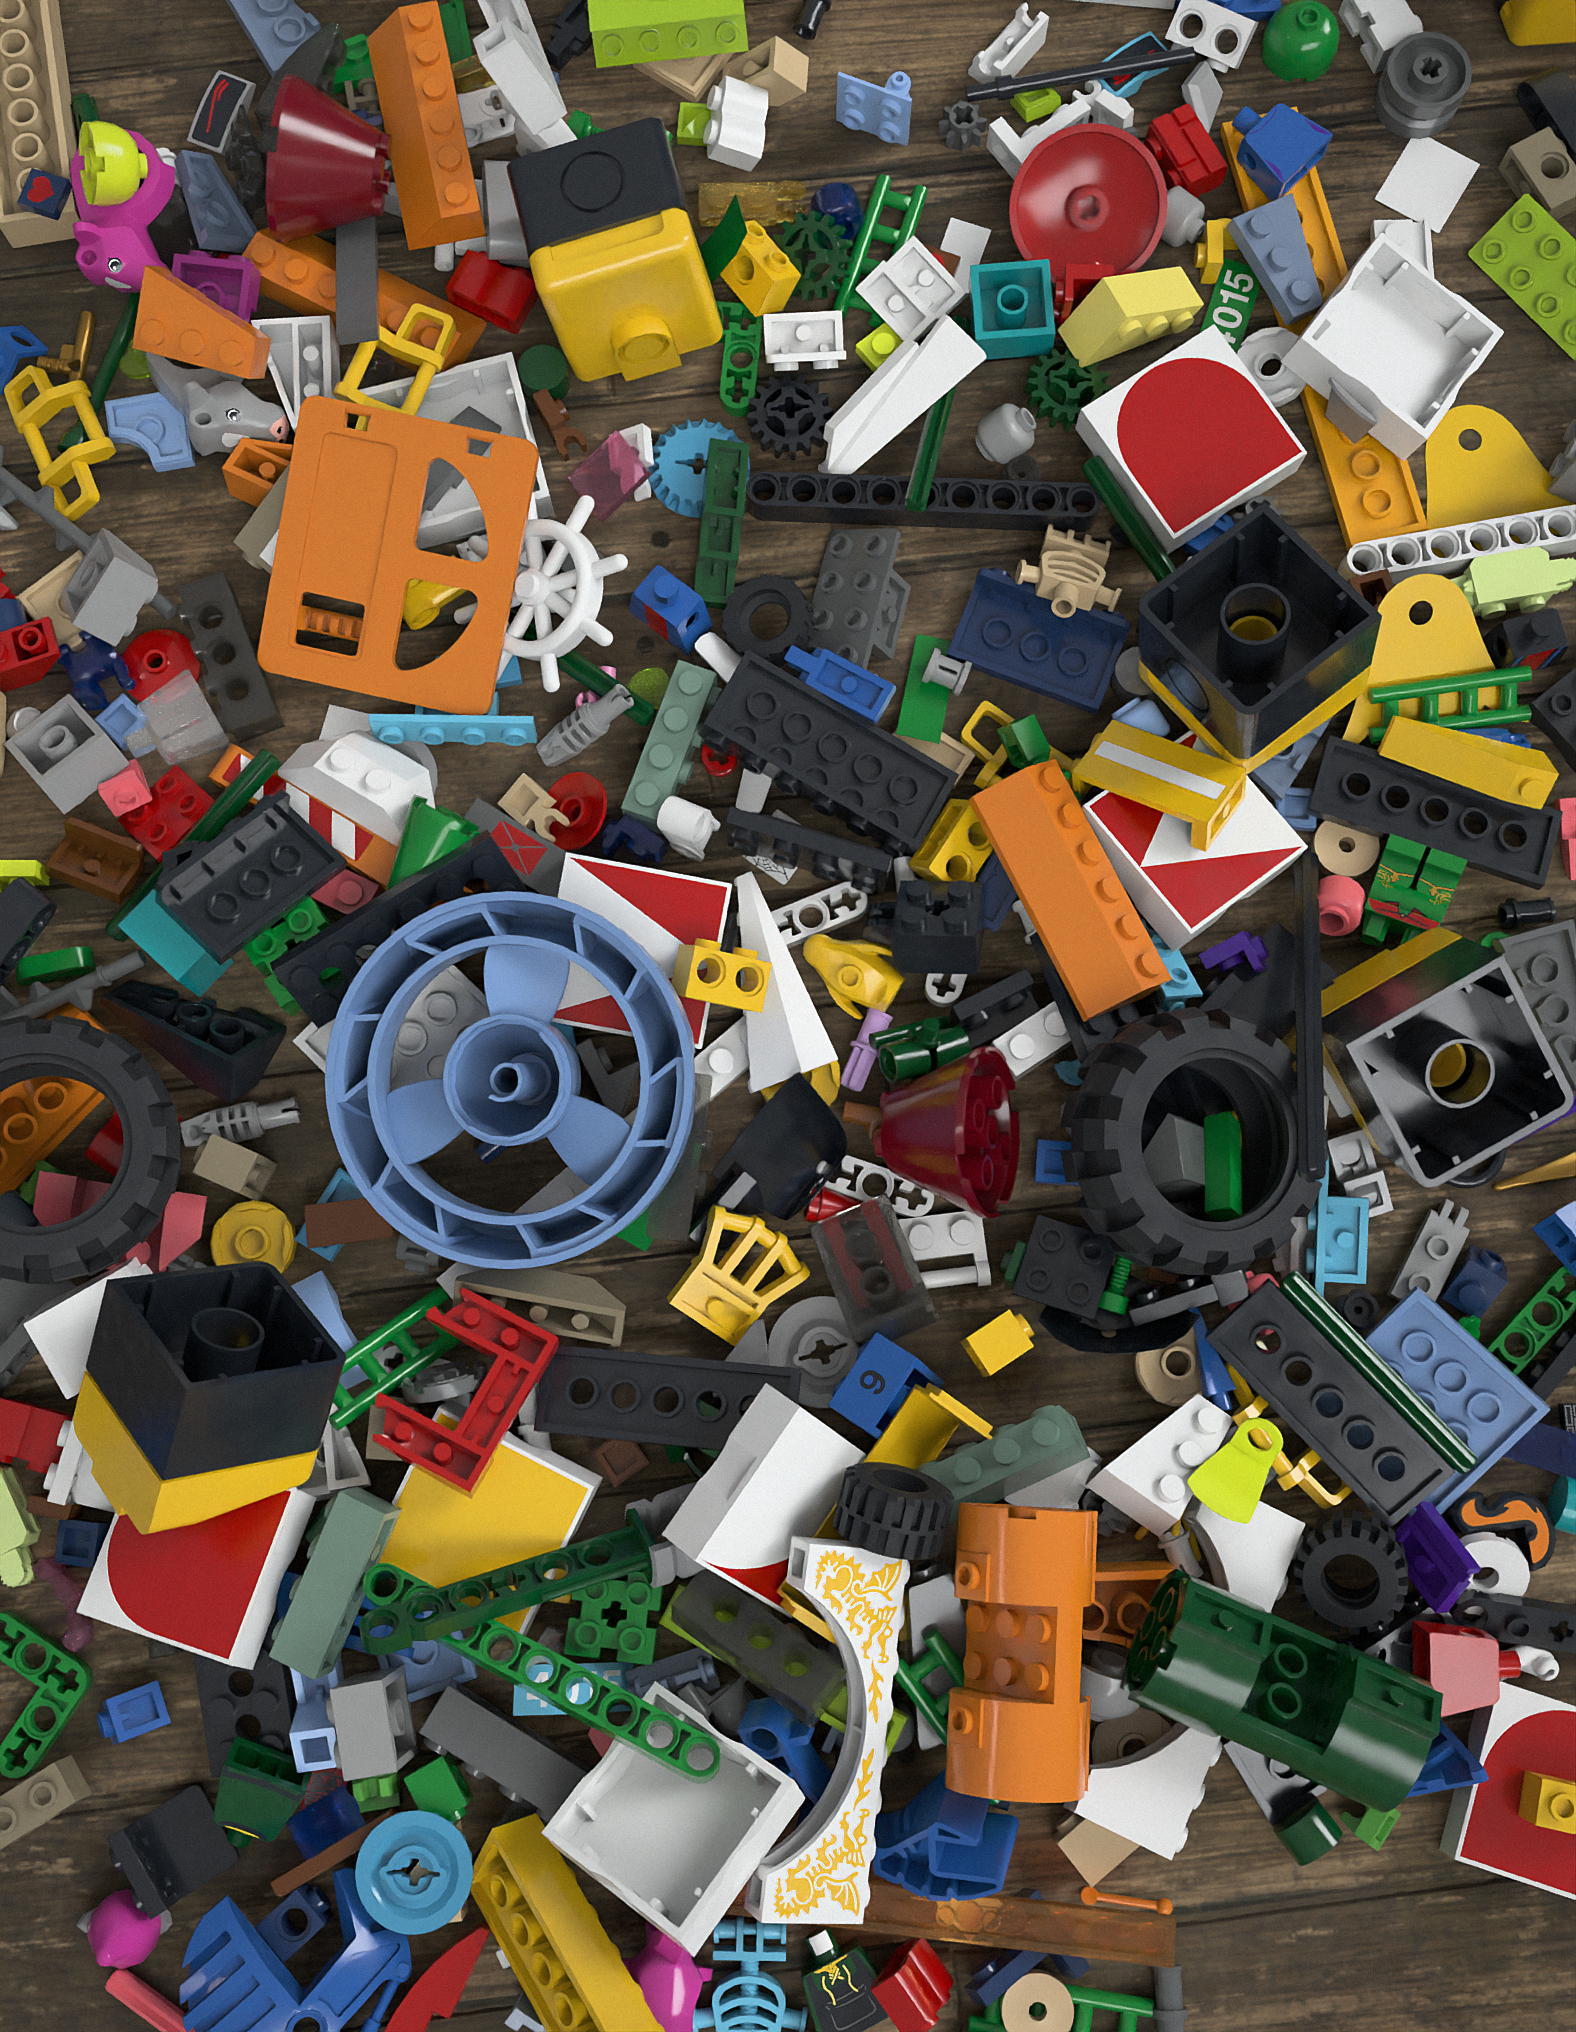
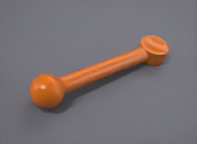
M1085 1885L1080 1890V1897L1087 1905H1093L1096 1901L1156 1910L1161 1916H1168L1173 1910V1904L1167 1898L1153 1901L1097 1892L1096 1888H1091L1090 1885Z

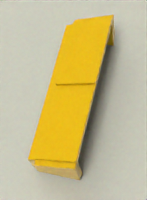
M928 1383L925 1389L915 1384L863 1463H890L916 1470L922 1464L936 1460L959 1424L966 1426L988 1440L992 1439L989 1433L993 1427L942 1389L931 1383ZM837 1502L813 1538L848 1541L833 1527ZM786 1576L776 1591L784 1598L780 1605L791 1616L838 1646L823 1616L800 1591L786 1582Z

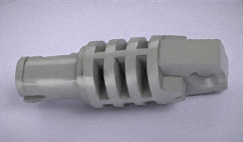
M616 684L612 690L598 701L582 704L579 709H576L570 716H567L562 722L555 725L536 746L544 764L549 767H555L578 755L583 749H586L591 743L598 740L600 736L606 734L610 727V722L634 705L632 697L625 700L630 695L629 691L623 685Z
M294 1096L290 1097V1099L259 1105L258 1102L254 1101L211 1110L181 1122L184 1145L187 1148H198L204 1140H209L212 1133L230 1142L237 1143L259 1138L262 1134H265L266 1129L295 1122L300 1123L302 1119L301 1113L296 1110L300 1109L297 1098Z

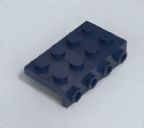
M980 568L946 657L960 663L969 661L972 663L971 669L1096 715L1131 623L1125 620L1124 616L1116 611L1110 612L1108 609L1100 611L1091 608L1090 611L1076 607V611L1072 616L1067 618L1058 617L1052 611V600L1036 595L1035 583L1023 582L1019 585L1015 583V579L1011 578L1009 573L1002 569Z

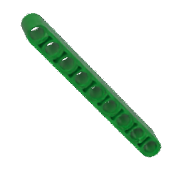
M379 1563L371 1567L363 1579V1590L375 1608L397 1601L402 1605L412 1596L437 1589L389 1563ZM389 1578L397 1581L396 1589L391 1595L387 1597L375 1595V1589L380 1581ZM461 1601L458 1602V1605L463 1608H472ZM433 1612L426 1618L414 1617V1620L427 1623L434 1620L438 1614ZM494 1619L474 1625L473 1633L466 1639H455L451 1633L432 1639L691 1782L698 1784L707 1783L714 1779L719 1772L721 1765L720 1748L717 1742L710 1736ZM499 1641H508L514 1646L512 1654L504 1661H496L490 1657L491 1648ZM538 1662H547L553 1666L552 1675L548 1680L537 1683L529 1679V1672L533 1665ZM578 1683L588 1684L592 1687L593 1693L587 1702L577 1705L568 1700L569 1690ZM620 1704L628 1706L632 1710L633 1715L627 1724L615 1726L607 1720L608 1713L612 1707ZM656 1726L667 1727L673 1734L672 1741L664 1748L652 1747L647 1741L648 1733ZM696 1748H705L711 1752L714 1758L713 1762L705 1770H695L687 1762L690 1752Z

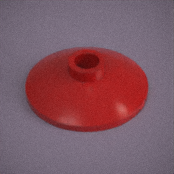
M168 629L148 631L134 639L126 648L120 665L122 682L127 691L139 702L155 707L170 706L186 698L196 687L201 674V659L193 643L184 635ZM163 658V662L158 668H151L150 665L155 659Z
M573 772L556 781L547 792L556 800L551 808L558 810L569 819L570 824L567 827L559 821L552 822L549 827L550 834L556 838L553 844L568 852L584 847L596 836L603 824L607 810L606 793L600 781L588 773Z

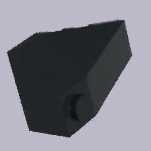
M131 979L101 996V1004L197 1087L229 1103L258 1085L287 1033V1026L255 1010L240 1007L238 1013L217 1008V1001L203 998L201 1003L180 999L178 992L175 990Z

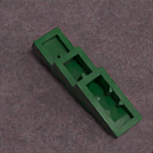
M710 438L708 445L693 591L702 597L707 608L725 610L728 597L734 594L735 572L739 560L741 524L745 510L749 444Z

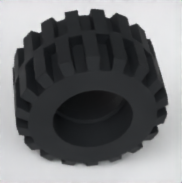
M882 1462L854 1464L847 1467L844 1473L833 1518V1527L842 1537L854 1545L878 1555L903 1560L933 1558L942 1551L954 1503V1495L936 1479L911 1468Z
M1343 1511L1333 1512V1520L1330 1521L1324 1515L1317 1519L1316 1528L1309 1526L1304 1532L1303 1541L1298 1549L1294 1567V1587L1297 1595L1302 1594L1301 1605L1306 1611L1313 1608V1619L1322 1624L1326 1619L1331 1622L1330 1630L1339 1633L1341 1626L1349 1627V1635H1359L1360 1627L1366 1626L1368 1632L1371 1633L1378 1630L1380 1620L1386 1625L1394 1619V1610L1400 1612L1404 1605V1595H1407L1408 1560L1405 1558V1548L1401 1541H1395V1532L1391 1527L1387 1526L1383 1530L1380 1527L1381 1520L1373 1515L1369 1521L1362 1519V1512L1353 1511L1352 1518H1344ZM1353 1554L1369 1561L1376 1569L1378 1577L1364 1588L1348 1589L1333 1582L1327 1575L1324 1566L1336 1556Z

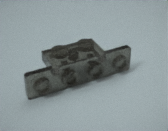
M695 1073V1108L692 1129L674 1173L649 1207L645 1232L649 1238L682 1243L687 1242L693 1205H696L698 1195L705 1196L709 1171L702 1170L704 1154H712L715 1130L708 1129L709 1123L707 1119L713 1083L711 1075Z

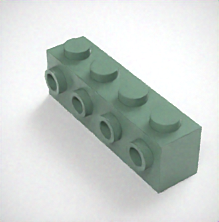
M678 660L621 806L626 822L663 834L657 826L660 808L669 796L677 797L682 784H688L694 767V762L691 759L695 748H701L705 740L698 734L709 712L713 709L722 693V689L718 688L716 672Z
M1049 1405L1035 1410L1031 1414L1030 1419L1018 1425L1008 1424L999 1427L992 1433L993 1437L991 1440L986 1439L980 1443L964 1444L954 1451L953 1456L943 1461L924 1463L916 1470L936 1479L954 1495V1503L948 1523L950 1524L957 1520L959 1503L992 1504L1091 1456L1075 1417L1060 1405Z
M359 1487L341 1490L330 1499L324 1513L325 1518H327L321 1534L314 1538L308 1549L307 1558L310 1560L306 1570L295 1581L290 1591L289 1598L292 1602L288 1612L279 1620L272 1633V1640L275 1642L269 1657L312 1680L333 1672L366 1595L363 1590L365 1574L371 1567L379 1564L401 1513V1508Z

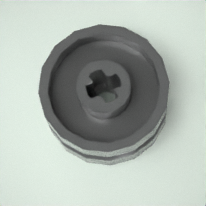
M1425 31L1409 35L1400 41L1390 54L1383 74L1375 88L1374 107L1378 119L1389 131L1403 138L1423 139L1433 137L1446 129L1471 84L1472 65L1468 53L1456 40L1442 33Z

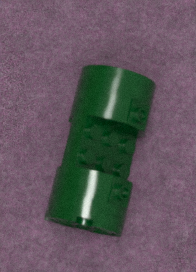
M1174 1569L1163 1578L1148 1602L1153 1608L1147 1614L1142 1629L1136 1628L1128 1652L1123 1677V1690L1130 1693L1128 1700L1211 1737L1222 1736L1289 1766L1294 1774L1382 1813L1389 1812L1404 1800L1419 1777L1428 1756L1432 1740L1439 1735L1443 1693L1434 1690L1432 1684L1427 1680L1344 1643H1335L1266 1612L1263 1607L1181 1570Z

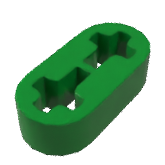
M85 946L71 947L22 958L15 967L17 983L22 986H31L36 981L42 984L83 976L96 970L93 949Z

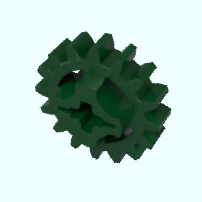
M810 211L807 218L805 214L798 212L795 213L796 224L784 220L782 222V226L786 231L784 235H773V239L779 243L778 248L788 256L790 262L801 274L791 296L798 297L802 294L803 300L813 301L816 294L819 299L828 298L827 288L832 291H839L841 287L837 281L838 278L850 277L844 266L845 263L854 262V257L846 255V249L850 248L853 242L841 238L846 231L845 226L838 224L833 227L835 217L825 214L821 219L820 212ZM800 235V238L794 243L795 239ZM826 235L831 241L833 250L826 243ZM816 252L815 260L808 261V253ZM830 268L829 272L823 277V273Z
M1068 347L1064 355H1060L1055 348L1051 349L1048 358L1040 355L1036 364L1032 365L1026 378L1027 383L1024 388V393L1030 395L1027 406L1039 408L1035 416L1037 419L1045 416L1050 418V428H1053L1059 422L1062 423L1064 431L1068 432L1072 424H1077L1082 408L1112 390V386L1105 384L1109 374L1108 372L1097 371L1100 362L1081 368L1079 366V359L1074 358Z

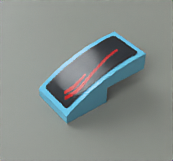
M1150 31L1127 43L1102 62L1168 50ZM1169 67L1099 79L1098 81L1101 84V91L1105 89L1114 96L1124 99L1137 93L1144 80L1168 70Z

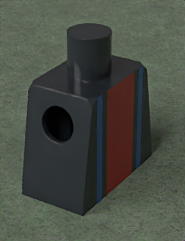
M1556 608L1505 620L1482 637L1496 669L1529 665L1531 670L1534 671L1557 665L1569 646ZM1498 648L1505 651L1504 656L1499 653Z

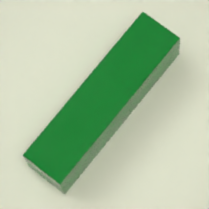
M1229 1111L1204 1117L1205 1212L1215 1222H1223L1242 1216L1241 1123Z

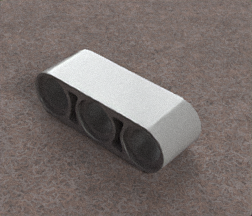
M483 160L482 196L488 260L528 261V254L506 170L510 161Z

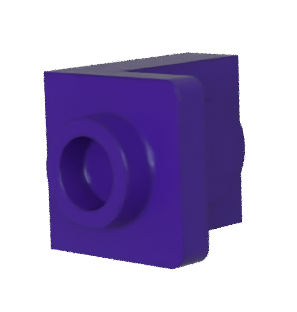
M1242 931L1199 954L1207 970L1219 968L1221 973L1227 972L1244 962L1241 957L1244 954L1248 957L1255 972H1263L1269 969L1265 959L1270 957V953L1259 935L1253 937L1251 932Z

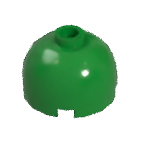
M1292 0L1276 10L1265 27L1261 41L1263 62L1271 73L1284 81L1292 82L1293 78H1306L1305 82L1314 81L1327 72L1337 54L1340 38L1337 19L1331 10L1318 0Z

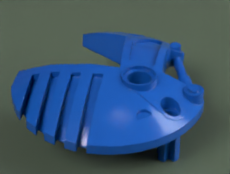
M348 1866L333 1870L332 1875L344 1944L310 1984L303 1988L227 1894L202 1916L194 1929L185 1952L182 1969L189 1963L190 1968L188 1977L180 1984L179 1991L180 2005L188 1999L189 2011L182 2016L185 2030L188 2032L194 2027L195 2032H293L294 2025L298 2020L304 2017H311L318 2022L316 2032H340L343 2025L365 2003L383 1981L389 1979L371 2016L367 2017L360 2032H377L381 2026L380 2021L400 1982H406L411 1976V1953L407 1934L397 1933L385 1928L366 1911L356 1887V1870Z

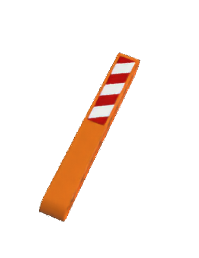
M230 744L208 775V778L217 786L226 790L254 756L240 747ZM277 770L247 803V805L254 808L257 802L268 794L274 796L280 790H285L290 795L289 805L347 860V867L386 890L397 847L280 777ZM464 886L463 890L465 892L473 893V891ZM436 901L429 906L427 911L448 902Z

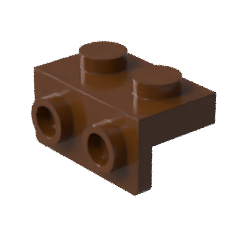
M69 816L64 822L66 837L44 865L46 875L121 905L145 871L142 845L128 836L116 835L101 829L90 821H81Z

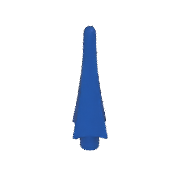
M1198 1306L1188 1309L1190 1312L1201 1315ZM1201 1315L1192 1328L1196 1345L1202 1397L1205 1399L1211 1397L1213 1404L1225 1412L1233 1409L1228 1393L1237 1388L1225 1368L1219 1353L1205 1339V1334L1208 1330Z

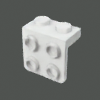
M842 311L763 314L766 364L774 363V371L798 370V362L813 361V369L838 368V360L846 359V351L843 349Z
M73 1419L72 1421L65 1420L57 1441V1446L64 1447L59 1464L51 1463L43 1488L50 1490L47 1501L64 1506L69 1502H75L116 1513L91 1474L93 1461L75 1434Z

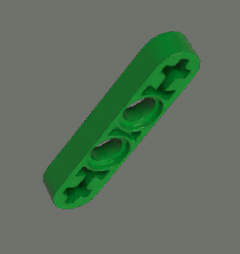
M1565 1266L1555 1268L1484 1346L1489 1352L1492 1353L1494 1351L1501 1361L1511 1366L1509 1370L1516 1376L1576 1310L1575 1290L1564 1293L1559 1300L1547 1294L1548 1290L1551 1294L1559 1293L1566 1284L1562 1276H1572ZM1538 1302H1544L1552 1309L1553 1319L1547 1326H1540L1533 1319L1532 1309ZM1512 1332L1521 1335L1525 1341V1350L1519 1357H1513L1505 1350V1338Z

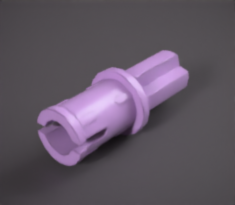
M868 1008L866 1018L856 1041H851L850 1043L853 1049L840 1078V1084L854 1091H861L863 1089L874 1060L879 1054V1049L874 1050L871 1048L869 1034L886 1030L893 1017L879 1010Z

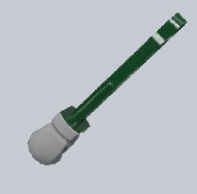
M697 1482L657 1494L653 1498L652 1503L642 1499L627 1504L625 1509L626 1527L412 1596L402 1605L397 1601L367 1612L360 1621L362 1646L365 1651L372 1655L390 1654L413 1646L412 1641L426 1642L640 1570L643 1571L653 1588L671 1583L675 1575L684 1579L708 1571L709 1569L694 1561L670 1540L658 1544L655 1539L662 1535ZM593 1555H603L609 1559L607 1563L600 1566H593L586 1562ZM555 1568L567 1572L565 1577L557 1580L548 1579L544 1576L547 1571ZM514 1585L516 1590L512 1591L509 1586ZM490 1591L493 1592V1599H490ZM470 1596L477 1597L482 1601L474 1608H463L458 1605L461 1599ZM422 1611H433L438 1614L434 1620L427 1623L414 1620V1617ZM380 1625H387L393 1628V1631L385 1637L377 1638L369 1634L373 1628Z

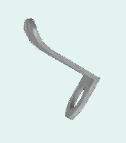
M1330 377L1328 382L1331 385V392L1325 416L1355 444L1379 421L1334 378Z

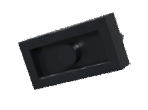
M735 1161L681 1223V1226L694 1241L702 1246L707 1230L708 1215L713 1205L725 1207L728 1213L734 1211L743 1215L762 1214L764 1212V1201L760 1188L756 1184L757 1181ZM722 1229L717 1249L728 1251L739 1237L740 1232Z

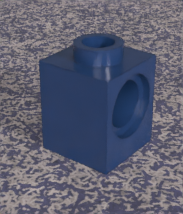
M306 1882L297 1888L255 1928L284 1963L334 1916L329 1909L331 1902L318 1886L314 1885L311 1887ZM291 1908H299L306 1913L308 1918L307 1928H297L291 1923L289 1919Z

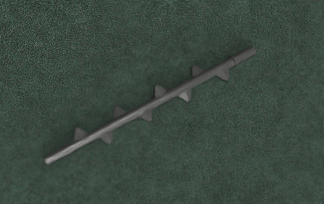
M0 444V505L6 507L20 500L55 529L56 548L59 551H64L72 545H76L86 554L99 532L88 536L54 508V489L46 485L37 492H34L2 466L4 447ZM158 591L149 603L152 608L168 620L173 618L178 610L177 606Z
M137 950L106 966L100 965L96 967V971L54 991L36 981L31 984L29 1003L1 1016L0 1021L28 1015L30 1019H35L68 1002H71L81 1011L87 1012L91 1009L95 989L101 986L108 987L112 984V981L147 965V959L141 950Z

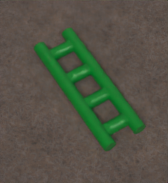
M884 174L877 175L850 255L854 257V262L848 263L846 267L850 277L842 279L841 289L838 291L832 311H842V318H846L849 307L872 313L869 325L875 329L885 323V321L858 292H855L860 274L869 275L881 263L880 261L866 258L871 241L874 239L894 245L892 257L914 235L928 194V189L922 185H915L911 196L890 191L891 178ZM883 205L905 211L900 230L877 224Z
M1523 665L1369 688V703H1382V726L1369 728V740L1372 744L1382 742L1393 715L1399 716V700L1422 697V720L1417 721L1452 730L1473 729L1530 720V706L1528 704L1517 706V683L1531 680V667ZM1500 685V708L1478 711V689ZM1461 691V714L1439 717V694Z
M441 1286L433 1289L344 1352L346 1354V1361L341 1375L355 1365H358L373 1385L353 1399L339 1381L333 1401L338 1410L328 1417L330 1424L335 1430H341L367 1411L370 1405H375L376 1396L379 1392L386 1396L401 1386L402 1381L406 1377L412 1378L461 1342L458 1338L430 1322L440 1337L421 1350L406 1331L407 1328L423 1318L428 1310L434 1306L437 1307L442 1315L445 1314L439 1306L448 1300V1295ZM392 1340L407 1360L387 1374L372 1353Z
M932 1629L923 1637V1641L930 1650L909 1666L899 1655V1666L894 1677L947 1747L948 1718L946 1715L949 1709V1690L934 1700L920 1680L942 1665L956 1684L952 1688L964 1686L965 1673L963 1663L937 1629ZM991 1799L989 1804L995 1805L1001 1800Z
M1064 1983L1073 2004H1076L1072 2032H1090L1093 2008L1120 2012L1117 2032H1136L1138 2016L1149 2018L1153 2016L1154 1999ZM1001 1996L988 2007L985 2006L983 2017L969 2015L967 2032H1007L1003 2020H1001ZM1041 2002L1033 2003L1030 2006L1029 2014L1035 2017L1042 2015L1045 2005Z

